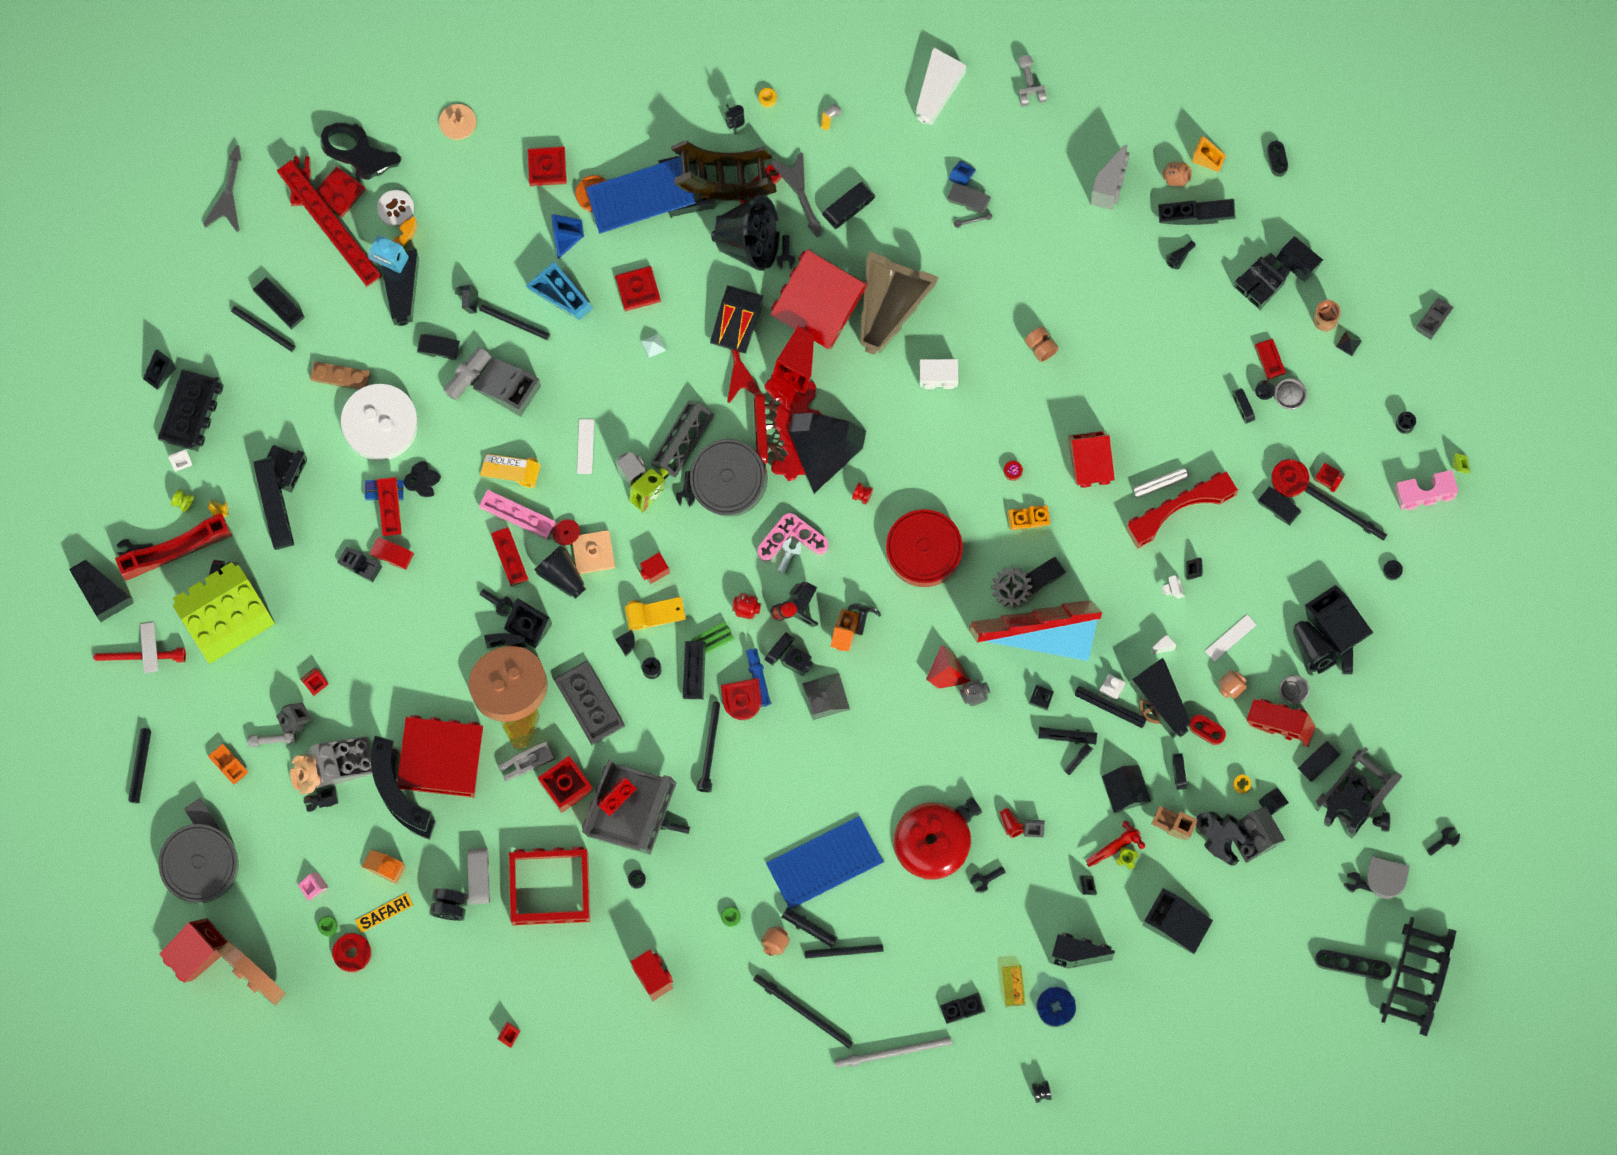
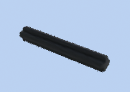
M1078 686L1075 691L1076 697L1140 728H1143L1147 721L1145 717L1082 686Z
M141 728L128 798V801L134 804L139 803L151 737V730L148 728Z

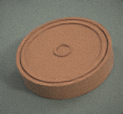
M516 646L500 647L488 652L477 661L469 677V691L477 709L486 717L500 722L520 720L533 713L543 702L548 688L547 675L538 657L531 651Z
M227 941L217 952L234 969L232 972L240 980L243 977L248 982L247 986L254 993L258 991L274 1006L286 995L272 979L231 942Z

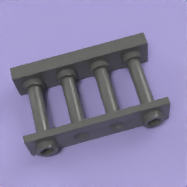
M1367 747L1362 751L1358 749L1352 757L1354 761L1326 795L1322 793L1315 801L1317 803L1315 810L1319 811L1322 806L1328 807V799L1334 789L1344 792L1345 788L1340 784L1346 777L1350 778L1353 775H1357L1352 770L1360 762L1383 780L1382 783L1384 784V787L1379 790L1367 783L1368 793L1371 795L1370 798L1373 799L1368 819L1400 781L1402 775L1397 771L1393 776L1386 774L1364 756L1368 751ZM1339 815L1338 818L1347 824L1348 830L1346 835L1352 839L1353 836L1349 835V826L1352 819L1347 815Z

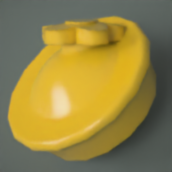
M215 500L209 501L208 509L212 512L213 516L222 513L223 517L229 515L226 502H224L223 506Z

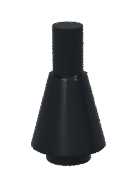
M1190 241L1184 247L1166 255L1167 265L1172 269H1180L1187 255L1196 244Z

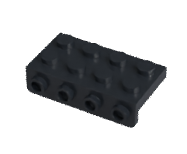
M182 369L157 439L198 452L200 446L204 445L205 431L211 425L210 416L217 408L216 399L218 394L221 395L224 385L221 379Z

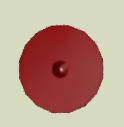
M569 519L559 522L553 530L555 542L564 546L574 543L580 535L579 525L574 520Z

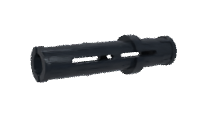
M1039 726L1038 739L1075 742L1078 745L1079 743L1096 745L1097 732L1092 733L1083 732L1080 729L1074 731Z
M789 907L786 908L781 917L795 925L796 929H802L831 948L838 939L837 936L806 919L807 916H801L789 909Z

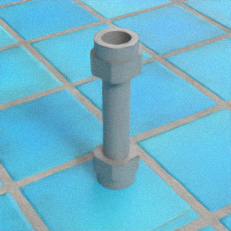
M291 731L285 732L283 735L259 737L258 734L248 736L249 747H259V744L285 742L286 745L296 743V735Z

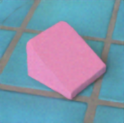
M318 872L310 873L298 884L308 901L328 888Z

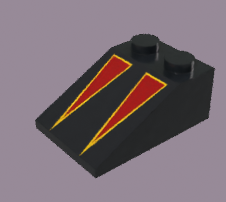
M727 285L710 344L746 354L763 306V295Z

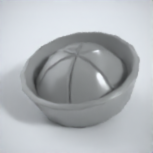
M1286 378L1276 385L1274 397L1281 407L1296 409L1305 403L1307 390L1301 381L1295 378Z

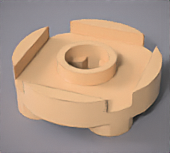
M296 756L292 760V763H295L294 769H290L292 785L295 790H300V794L312 793L315 787L320 785L316 760L314 756Z

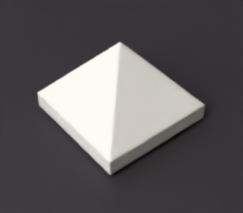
M186 449L168 455L175 472L193 465Z

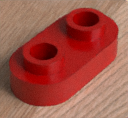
M1203 715L1192 717L1189 728L1193 734L1211 745H1220L1224 742L1226 732L1222 726ZM1195 724H1202V728H1196ZM1217 733L1219 735V738L1214 739L1212 737V734Z

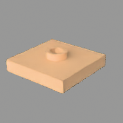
M609 530L579 535L578 539L572 543L576 569L579 574L615 568Z

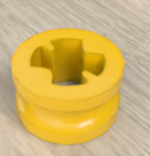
M1246 775L1237 776L1233 783L1234 790L1240 794L1248 792L1251 787L1250 778ZM1240 780H1245L1244 783L1247 782V785L1244 787V789H1241L1240 785L1237 786V783H1240Z

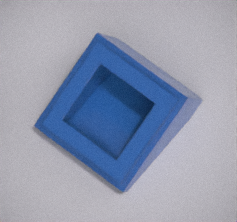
M959 161L952 169L949 180L966 186L976 169Z

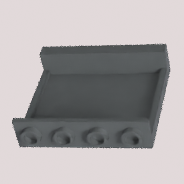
M608 760L607 765L602 770L603 776L601 781L596 786L594 800L589 805V814L583 822L582 832L589 838L651 855L677 782L667 775L663 777L617 765ZM626 777L637 789L609 817L597 805L600 802L599 799L608 791L610 793L613 791L611 788L619 781V778Z

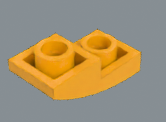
M414 216L402 222L399 228L401 236L393 239V242L400 244L404 249L412 240L418 226Z
M1030 506L1028 509H1010L1007 511L1010 530L1035 528L1051 524L1048 506Z

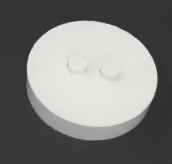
M373 384L361 388L348 399L341 415V428L348 445L354 452L366 459L383 461L401 455L411 446L418 431V416L411 399L402 390L387 384Z

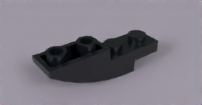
M1234 199L1199 203L1193 200L1158 204L1159 223L1203 225L1216 224L1220 220L1236 219Z

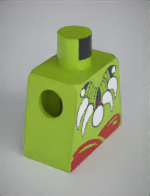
M662 467L657 472L649 469L631 486L629 501L641 512H644L663 492L665 479L669 476L667 470Z

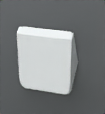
M1165 635L1152 647L1151 653L1158 654L1173 651L1176 648V644Z

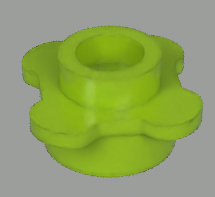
M1122 847L1120 849L1121 854L1117 858L1116 863L1119 866L1124 865L1128 869H1133L1135 867V859L1138 858V852Z

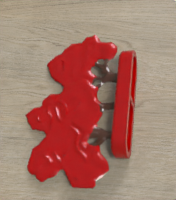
M771 375V379L767 380L764 384L765 390L772 397L771 402L765 404L764 393L754 392L756 451L760 454L766 465L768 462V451L772 450L777 457L772 462V472L776 475H784L787 481L795 480L797 475H805L796 453V448L788 434L792 414H822L819 410L808 407L815 398L816 385L813 381L809 382L807 392L804 395L772 378ZM776 401H780V404L774 405ZM765 409L776 412L772 424H766ZM776 428L780 433L779 440L775 444L768 443L766 429ZM776 448H783L787 455L780 454V449L777 450Z

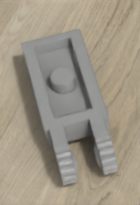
M545 741L511 757L510 760L502 763L498 768L500 771H503L515 765L517 770L503 777L506 782L555 760Z

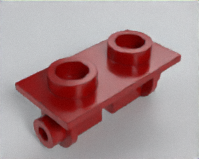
M626 777L619 778V781L611 788L613 791L611 793L608 791L599 799L600 802L597 805L609 817L637 789Z

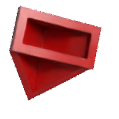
M941 645L926 680L939 689L962 685L971 681L956 655Z

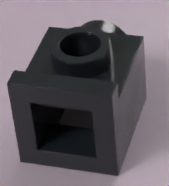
M791 645L782 660V665L803 676L805 672H809L812 668V656ZM797 657L802 659L800 663L795 661Z

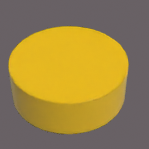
M763 88L758 94L759 103L764 107L773 106L777 101L776 92L772 88Z

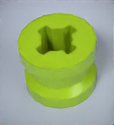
M178 489L172 497L171 505L179 507L182 512H186L192 505L194 496L191 494L187 495L184 490Z

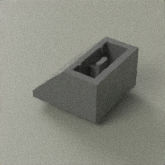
M1267 807L1252 811L1239 820L1253 837L1254 842L1252 845L1246 846L1237 839L1233 840L1243 859L1248 863L1284 842L1285 838Z

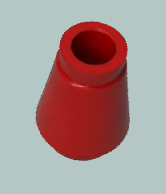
M1009 808L1003 809L999 813L1006 835H1009L1010 838H1015L1024 832L1023 824Z

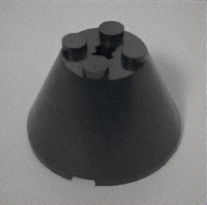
M758 195L722 215H717L715 230L711 233V239L713 242H716L718 250L755 270L764 271L769 269L776 259L780 240V231H776L775 222L778 221V215L773 202L767 196Z

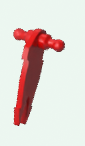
M1124 821L1122 826L1126 829V832L1086 860L1087 866L1091 867L1098 864L1100 861L1119 852L1122 847L1131 842L1137 843L1139 849H1144L1146 845L1141 840L1140 831L1131 827L1128 821Z

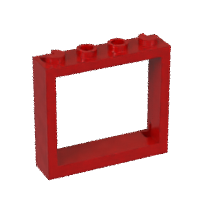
M581 846L572 847V850L556 847L553 848V851L536 848L533 849V852L516 849L514 852L509 853L510 916L512 926L591 922L589 853L587 849ZM582 857L583 911L517 914L516 860Z

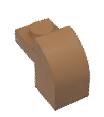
M1159 806L1151 825L1168 832V835L1188 840L1198 820L1183 812L1176 814Z

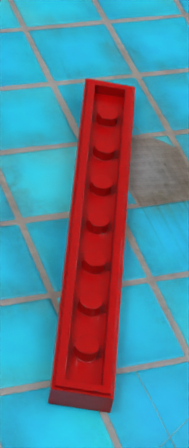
M290 160L276 170L363 284L368 287L382 276L294 162Z

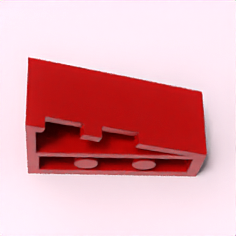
M1267 699L1253 700L1246 719L1251 727L1273 735L1274 733L1285 735V739L1289 741L1295 738L1302 741L1303 746L1309 747L1316 726L1306 710L1300 708L1293 710L1281 703L1278 705L1271 704L1272 702Z

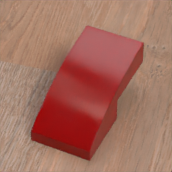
M377 537L369 553L372 557L384 560L390 565L404 570L407 569L414 555L412 551Z

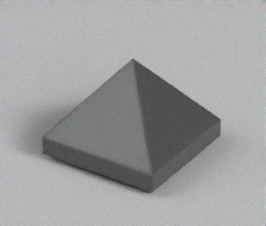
M1025 819L1024 837L1044 838L1045 820Z

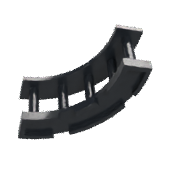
M374 736L371 751V768L380 796L389 812L398 822L412 833L430 840L436 823L435 820L430 819L431 812L413 804L397 786L396 759L398 750L392 748L394 741Z
M1410 917L1409 923H1404L1401 934L1404 935L1399 961L1386 1003L1382 1002L1379 1014H1382V1023H1385L1388 1014L1418 1023L1417 1025L1420 1026L1419 1034L1427 1036L1435 1014L1436 1002H1439L1451 959L1449 955L1454 946L1456 930L1448 929L1447 935L1439 936L1413 928L1414 918ZM1411 935L1440 944L1442 952L1439 951L1437 953L1409 944ZM1410 952L1436 960V963H1439L1437 973H1429L1403 965L1406 953ZM1401 972L1431 981L1430 983L1433 984L1431 994L1424 995L1398 987L1397 984ZM1394 994L1423 1002L1427 1006L1424 1015L1420 1014L1419 1016L1391 1007Z

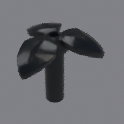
M856 603L848 607V610L858 609L860 612L855 632L858 635H863L869 612H873L879 617L881 616V613L875 607Z

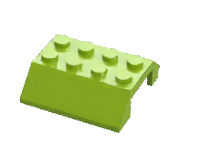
M233 562L221 568L222 575L216 571L204 578L207 583L204 586L199 581L188 588L189 595H186L183 591L172 598L175 602L172 604L173 608L208 664L275 624L239 564L235 566Z

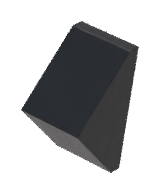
M156 349L143 380L158 390L176 369L173 361Z

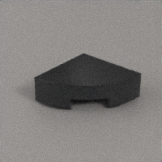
M632 630L615 639L625 657L634 648L635 637Z

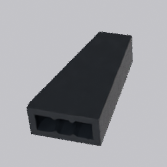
M417 249L405 251L409 258L401 273L381 265L394 325L405 326L408 322H413L419 267Z
M1162 657L1133 678L1130 686L1174 739L1177 736H1184L1189 731L1187 728L1191 722L1167 664Z

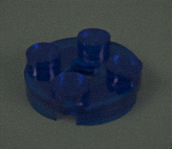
M1048 988L1041 993L1037 1000L1036 1009L1039 1018L1050 1027H1060L1069 1023L1076 1011L1075 998L1064 988ZM1056 1002L1060 1003L1061 1011L1053 1012V1007L1050 1005Z

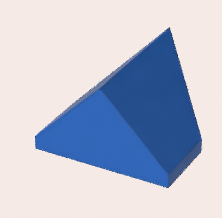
M555 214L551 215L558 259L584 237L581 219Z

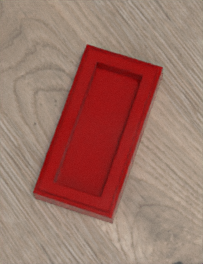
M1273 338L1255 344V349L1267 380L1285 375L1286 371Z

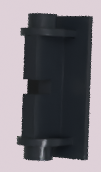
M726 104V112H724L726 116L725 122L728 129H732L734 134H736V128L743 126L745 123L744 108L741 105L729 108L728 104Z

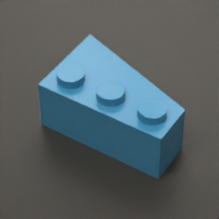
M555 262L526 285L529 291L578 320L593 309Z

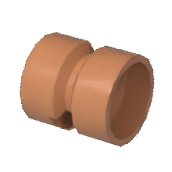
M1324 300L1318 304L1313 317V322L1317 329L1327 332L1336 327L1341 312L1339 305L1332 300Z
M1043 326L1032 331L1024 339L1029 349L1034 350L1033 354L1039 362L1049 359L1059 350V346L1053 339H1049L1050 334Z

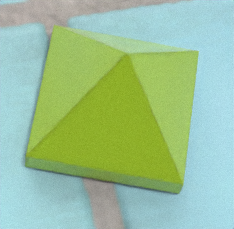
M1455 453L1451 468L1458 472L1469 474L1471 471L1467 456Z

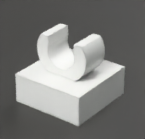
M1176 575L1168 577L1170 584L1162 586L1163 594H1166V596L1173 594L1177 599L1185 597L1181 579Z
M1108 674L1099 692L1117 701L1126 682Z

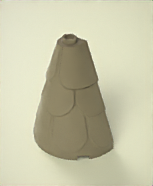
M869 251L866 260L865 281L869 284L864 291V311L862 312L861 345L866 348V352L875 355L876 352L880 353L902 329L901 326L917 310L919 304L936 286L939 277L924 271H915L894 263L887 257Z

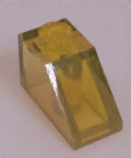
M538 709L525 718L502 725L513 749H522L532 740L540 716Z

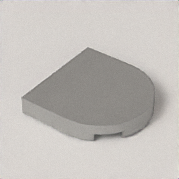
M1371 856L1366 877L1367 885L1376 896L1391 899L1403 892L1410 866Z

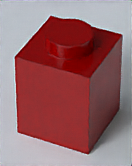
M660 552L640 563L641 570L639 573L643 580H648L650 584L670 573L669 567Z

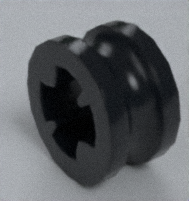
M640 870L632 871L628 876L629 885L634 889L644 886L646 881L645 874ZM640 875L642 882L634 884V880L631 878Z

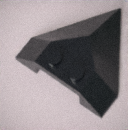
M816 413L792 414L788 434L796 448V453L806 477H808L813 494L863 449L866 430L850 421Z

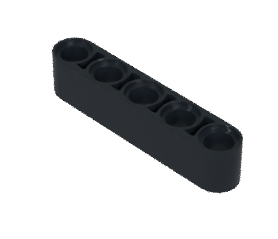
M273 456L253 462L273 548L274 550L294 546Z

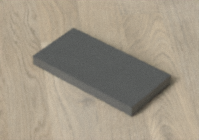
M588 661L581 663L554 679L591 746L625 727Z

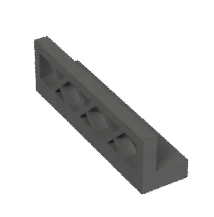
M688 400L650 464L655 468L662 467L666 469L669 475L676 478L714 414L699 402ZM700 411L706 414L702 422H698ZM694 427L695 435L693 438H689L688 431ZM685 443L686 450L684 453L679 454L680 444ZM671 459L676 461V466L673 470L668 467Z

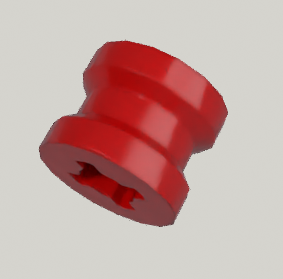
M859 482L852 499L855 501L860 500L862 504L867 505L872 495L873 487H865L863 483Z

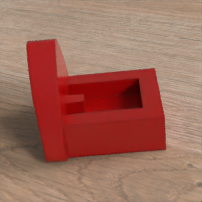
M1324 462L1314 480L1334 493L1343 481L1345 473Z

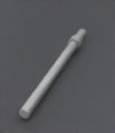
M951 1037L863 1055L853 1054L849 1055L848 1058L834 1060L835 1067L839 1068L849 1065L854 1067L859 1066V1063L952 1045Z

